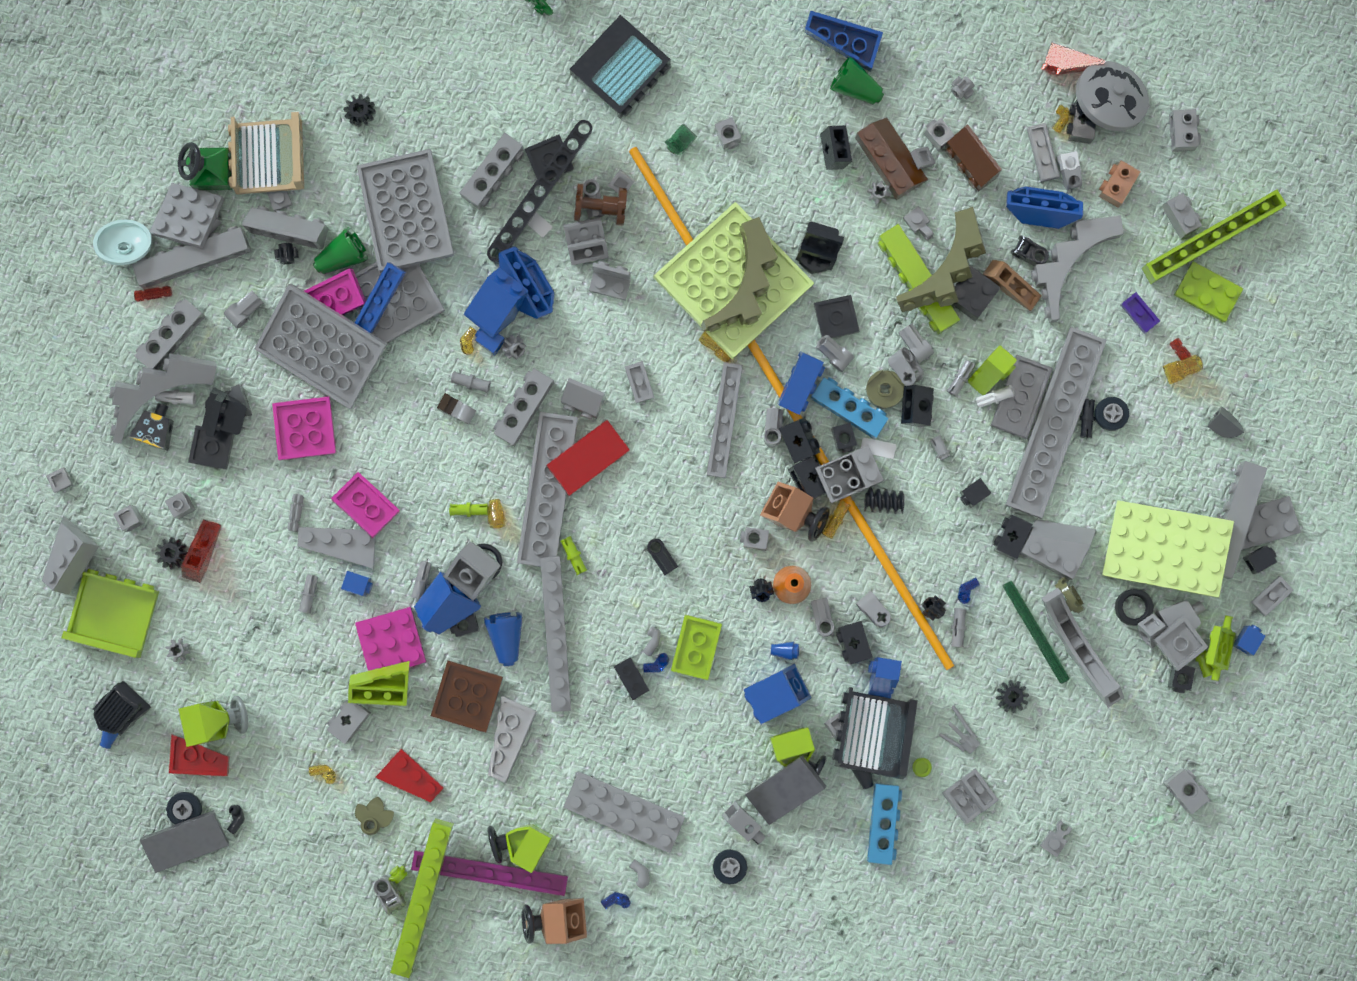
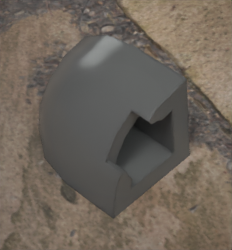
M238 384L231 387L230 391H225L227 395L247 405L245 416L252 415L243 386Z
M1222 406L1215 413L1217 416L1212 421L1210 420L1207 426L1216 434L1226 438L1238 437L1244 433L1239 421Z

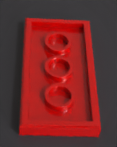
M605 420L546 466L567 495L570 496L630 451V449L610 422Z

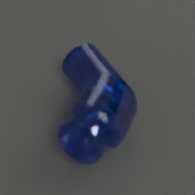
M976 577L960 585L958 600L961 603H969L971 600V590L980 586Z
M660 653L654 663H644V673L662 672L669 663L668 655Z
M614 892L603 899L601 903L605 909L613 904L620 905L625 909L630 906L631 901L626 894Z

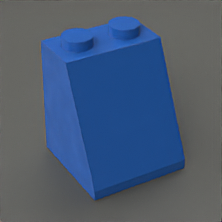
M499 267L487 277L463 315L490 337L494 338L515 320L528 290Z
M441 571L414 606L417 617L423 624L422 627L427 632H434L439 635L481 608L477 598L474 601L444 578L445 573Z
M795 663L743 689L745 699L751 704L754 717L760 724L788 712L812 698Z

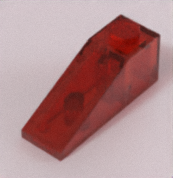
M1051 42L1041 69H1044L1046 73L1051 75L1082 72L1091 65L1105 64L1106 60Z
M203 519L181 565L183 578L201 583L209 566L222 527L221 524Z

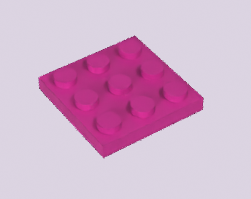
M329 396L272 403L279 461L337 454L331 398Z
M411 607L355 623L368 671L410 661L409 667L427 662Z

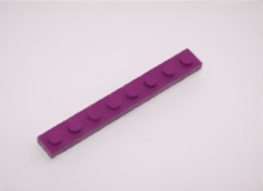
M414 851L411 870L419 871L424 851ZM445 855L440 875L561 896H565L568 876L536 870L530 873L519 867Z

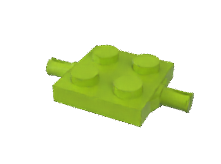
M1225 615L1223 626H1214L1211 631V642L1205 655L1206 664L1213 667L1211 680L1219 681L1221 670H1228L1236 633L1231 630L1233 617Z

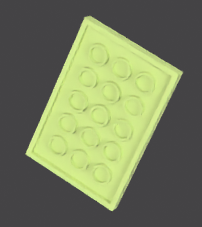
M1117 500L1102 575L1220 598L1234 521Z

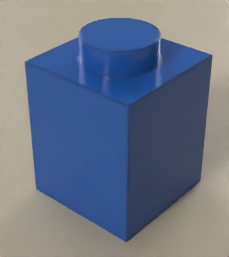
M481 328L475 334V337H477L475 339L476 343L494 356L501 349L505 340L499 333L492 338Z
M347 571L341 589L366 597V594H370L372 590V579Z
M1255 625L1244 626L1233 646L1248 656H1254L1265 635Z

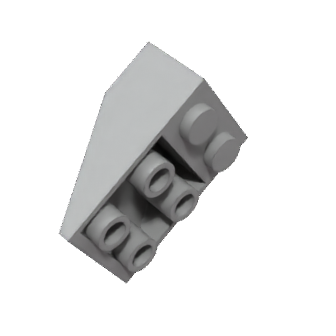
M865 446L815 468L830 503L866 490L884 481L869 446Z

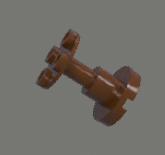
M577 184L574 221L580 222L581 209L601 210L603 215L616 216V225L624 226L627 188L619 187L618 197L603 195V199L583 197V184Z

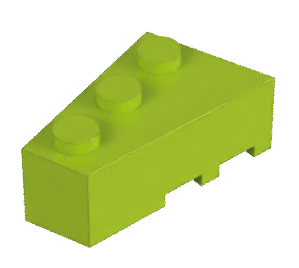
M999 345L967 381L982 396L986 395L1000 379L1003 381L1016 368L1014 363L1017 359Z
M410 661L350 675L348 703L407 706Z

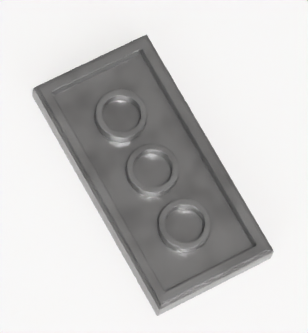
M1016 355L1017 361L1014 363L1016 368L1008 376L1005 387L1012 385L1015 396L999 402L990 426L1027 439L1053 368Z
M802 755L749 790L745 796L768 825L823 791L827 786Z
M214 810L140 838L141 845L155 873L229 846V841Z

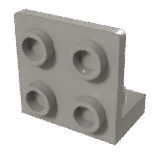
M598 261V264L593 263V276L589 292L626 301L631 283V272L622 266H617V268L609 267L608 263Z

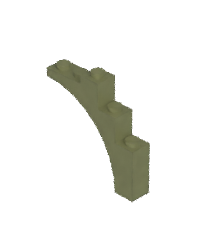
M973 207L955 212V238L949 254L938 270L919 286L896 296L897 303L902 312L912 311L915 308L931 305L937 301L940 307L959 302L954 283L972 278L968 259L986 254Z
M759 217L742 223L739 229L744 242L746 256L745 272L741 286L736 295L724 308L703 320L701 327L704 332L708 330L714 332L726 323L727 325L734 324L738 321V318L741 325L746 323L751 325L759 321L758 318L762 312L754 296L757 298L767 293L766 291L770 284L763 269L772 268L778 258Z

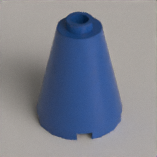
M510 612L489 615V619L484 617V623L497 659L503 666H513L518 661L523 620L522 613L516 612V616H511Z

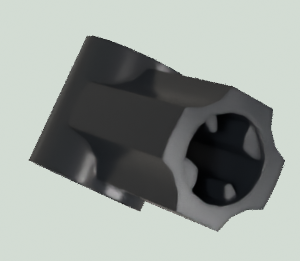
M652 539L648 542L647 551L664 576L679 567L660 539ZM652 542L660 544L661 549L658 553L651 551L650 545Z

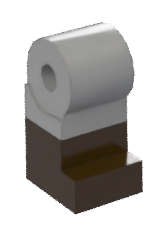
M444 393L437 406L439 411L466 424H470L476 413V410Z

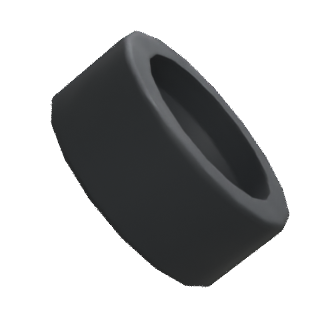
M1130 589L1124 591L1115 601L1116 616L1127 625L1136 626L1153 614V601L1148 593L1143 590ZM1130 596H1138L1145 603V612L1139 618H1130L1123 611V603Z

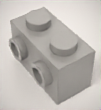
M1196 109L1173 110L1169 114L1172 152L1195 151L1201 144V135L1197 130L1200 120L1199 115H1196Z
M1184 193L1179 194L1162 205L1164 212L1180 239L1202 226L1201 217L1197 212H1194L1191 207L1192 202L1190 198L1185 196Z

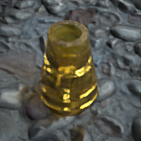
M500 499L489 500L487 523L490 524V528L504 527L507 520Z

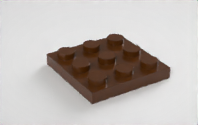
M447 660L431 716L487 733L503 677Z

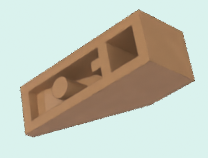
M992 260L983 273L984 276L1001 287L1000 290L1029 311L1034 308L1042 296L1003 261Z

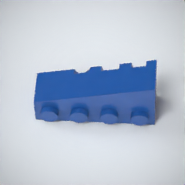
M811 10L804 31L807 35L844 57L853 58L861 67L869 72L872 70L883 35L881 31Z

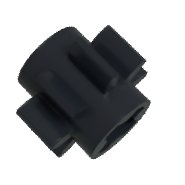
M292 243L278 244L279 249L274 250L275 259L280 260V264L283 265L295 263L294 258H299L298 249L293 247Z
M760 578L754 581V586H749L752 599H756L758 602H766L769 600L770 595H774L771 581L767 582V580Z
M936 595L928 597L923 602L922 607L925 610L922 614L932 621L940 619L945 614L946 609L943 606L946 602L941 598L939 599Z

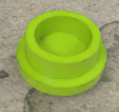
M918 758L913 762L912 770L915 775L926 777L931 773L932 765L928 759Z
M403 865L394 867L389 873L391 875L389 880L391 882L394 881L396 884L401 882L407 875L406 868Z

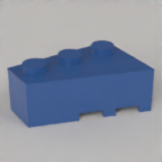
M802 351L798 354V361L793 366L791 376L788 382H786L777 403L779 406L799 415L801 411L805 412L809 403L806 400L809 394L812 395L816 389L817 384H815L817 376L821 377L825 369L823 361Z

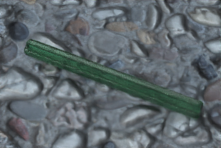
M1012 581L1003 585L1004 590L1059 683L1067 682L1069 680L1068 674Z

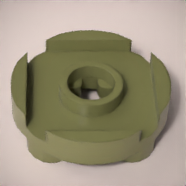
M877 371L867 382L865 389L867 398L874 406L881 409L894 407L903 397L904 384L893 371ZM881 385H883V386H887V385H888V386L890 387V388L888 389V391H889L890 393H888V394L883 393V394H882V393H881V389H882V388H881L880 386H881Z
M1063 577L1058 580L1055 587L1056 589L1059 588L1067 599L1066 603L1070 611L1073 610L1074 613L1077 612L1079 614L1085 610V607L1081 606L1084 603L1074 586L1069 587L1067 584L1069 580Z

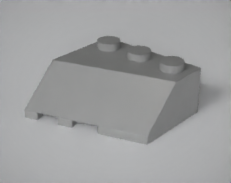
M65 516L61 520L42 581L52 591L69 595L99 546Z
M1036 519L1020 555L1062 577H1066L1068 580H1072L1091 546L1096 529Z

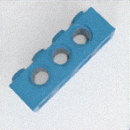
M823 378L813 393L811 400L847 423H851L852 426L875 440L889 419L886 417L887 414L879 408L875 410L870 407V403L863 398L857 399L853 396L854 393L851 390L838 387V383L832 378ZM836 392L839 395V400H830L829 394ZM848 402L853 403L856 407L855 411H847L845 404ZM863 413H869L872 420L865 422L861 416Z
M874 783L867 855L869 863L892 865V860H896L897 849H894V841L898 840V829H895L896 821L900 820V810L897 809L898 802L902 800V790H899L898 785ZM885 799H890L892 802V806L888 810L882 808V802ZM882 819H889L890 826L887 829L880 827ZM882 838L888 840V846L884 849L878 846V842Z

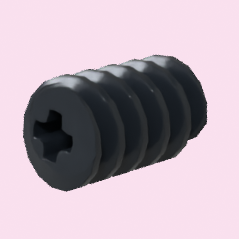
M869 488L867 493H865L864 512H866L869 506L871 512H874L875 508L878 507L879 513L885 508L887 514H889L891 509H893L894 514H897L898 510L901 509L903 515L905 501L903 491H899L897 495L896 491L892 490L889 495L887 489H884L881 494L879 488L876 489L875 493H873L872 488Z

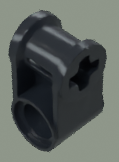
M1022 235L1019 236L1016 247L1010 252L1016 258L1034 267L1038 264H1045L1049 257V252L1046 248ZM1040 253L1043 255L1044 260L1038 261L1034 255Z

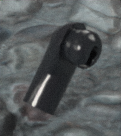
M231 805L229 807V813H231L233 821L227 830L234 835L245 820L243 809L239 805Z

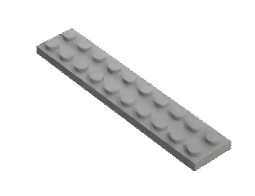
M1073 327L1069 328L1005 506L1042 519L1106 344V339Z

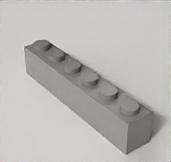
M234 226L228 228L227 232L222 234L218 232L209 235L203 249L189 245H178L172 251H161L151 258L144 257L137 261V263L132 264L139 286L145 289L250 253L251 249L245 231L241 227Z
M1247 461L1241 462L1240 465L1237 464L1234 475H1236L1235 481L1231 483L1228 490L1230 497L1228 501H1225L1222 509L1225 512L1223 519L1234 521L1224 578L1226 579L1233 578L1267 471L1266 467Z

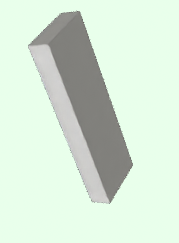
M1046 123L1027 127L1040 183L1058 179L1060 176Z

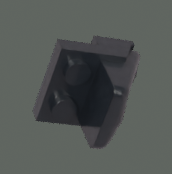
M811 221L808 223L800 242L795 260L810 274L827 270L832 271L844 237L839 236V230Z
M213 387L205 402V415L201 427L207 429L205 436L213 438L216 432H220V430L236 435L240 434L247 405L227 395L226 392Z
M123 680L121 683H117L110 692L100 699L93 708V716L99 730L110 734L118 733L121 736L140 717L147 713L151 706Z

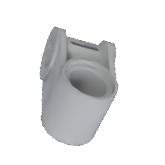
M902 347L888 358L890 367L896 372L903 384L907 386L912 385L923 378V369L907 348Z
M869 591L856 603L858 608L877 627H884L890 622V613L873 592ZM877 614H880V615H883V614H884V615L886 616V617L884 618V620H885L886 622H885V623H884L883 621L878 622V621H877V619H878V615H877Z
M381 876L374 883L373 889L385 912L391 915L393 910L400 906L404 907L406 902L394 883L389 880L390 877ZM379 882H386L388 889L385 891L381 890L378 886Z

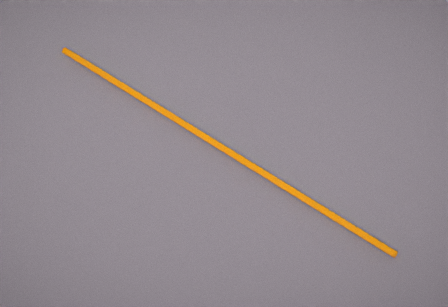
M638 148L630 149V155L687 246L693 240L692 236ZM754 339L748 345V348L780 398L784 386ZM786 409L793 421L803 418L801 414L799 415ZM820 447V453L815 454V457L820 465H823L830 461ZM852 497L843 498V503L946 670L954 666L953 662Z

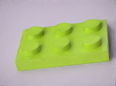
M1193 261L1174 296L1214 318L1226 322L1244 288Z
M685 615L671 671L708 680L722 624Z

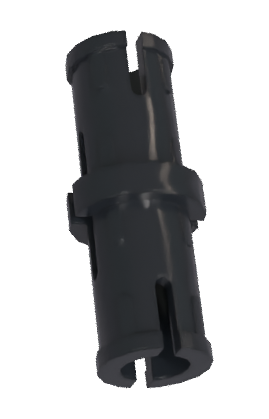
M1085 399L1083 404L1082 416H1080L1082 421L1081 438H1092L1093 422L1095 421L1094 399Z

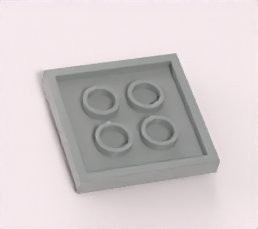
M171 183L150 229V233L153 236L203 249L225 199L220 195Z

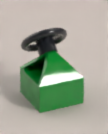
M188 142L182 147L178 156V172L184 180H190L192 188L198 190H232L229 185V177L232 176V170L230 171L229 159H232L228 147L199 148L193 142ZM190 148L188 156L184 159L187 150ZM184 166L189 168L190 174L187 175L185 173Z

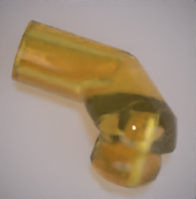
M1059 105L1056 110V114L1060 115L1052 128L1059 134L1069 120V109L1063 105Z
M471 326L460 338L461 351L466 355L474 352L472 338L477 331Z
M328 765L309 766L310 776L321 775L327 784H333L336 781V774Z

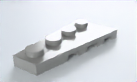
M298 528L297 546L374 569L376 536L372 539L364 530Z
M501 696V706L497 718L498 724L494 736L495 741L488 775L507 783L537 711Z

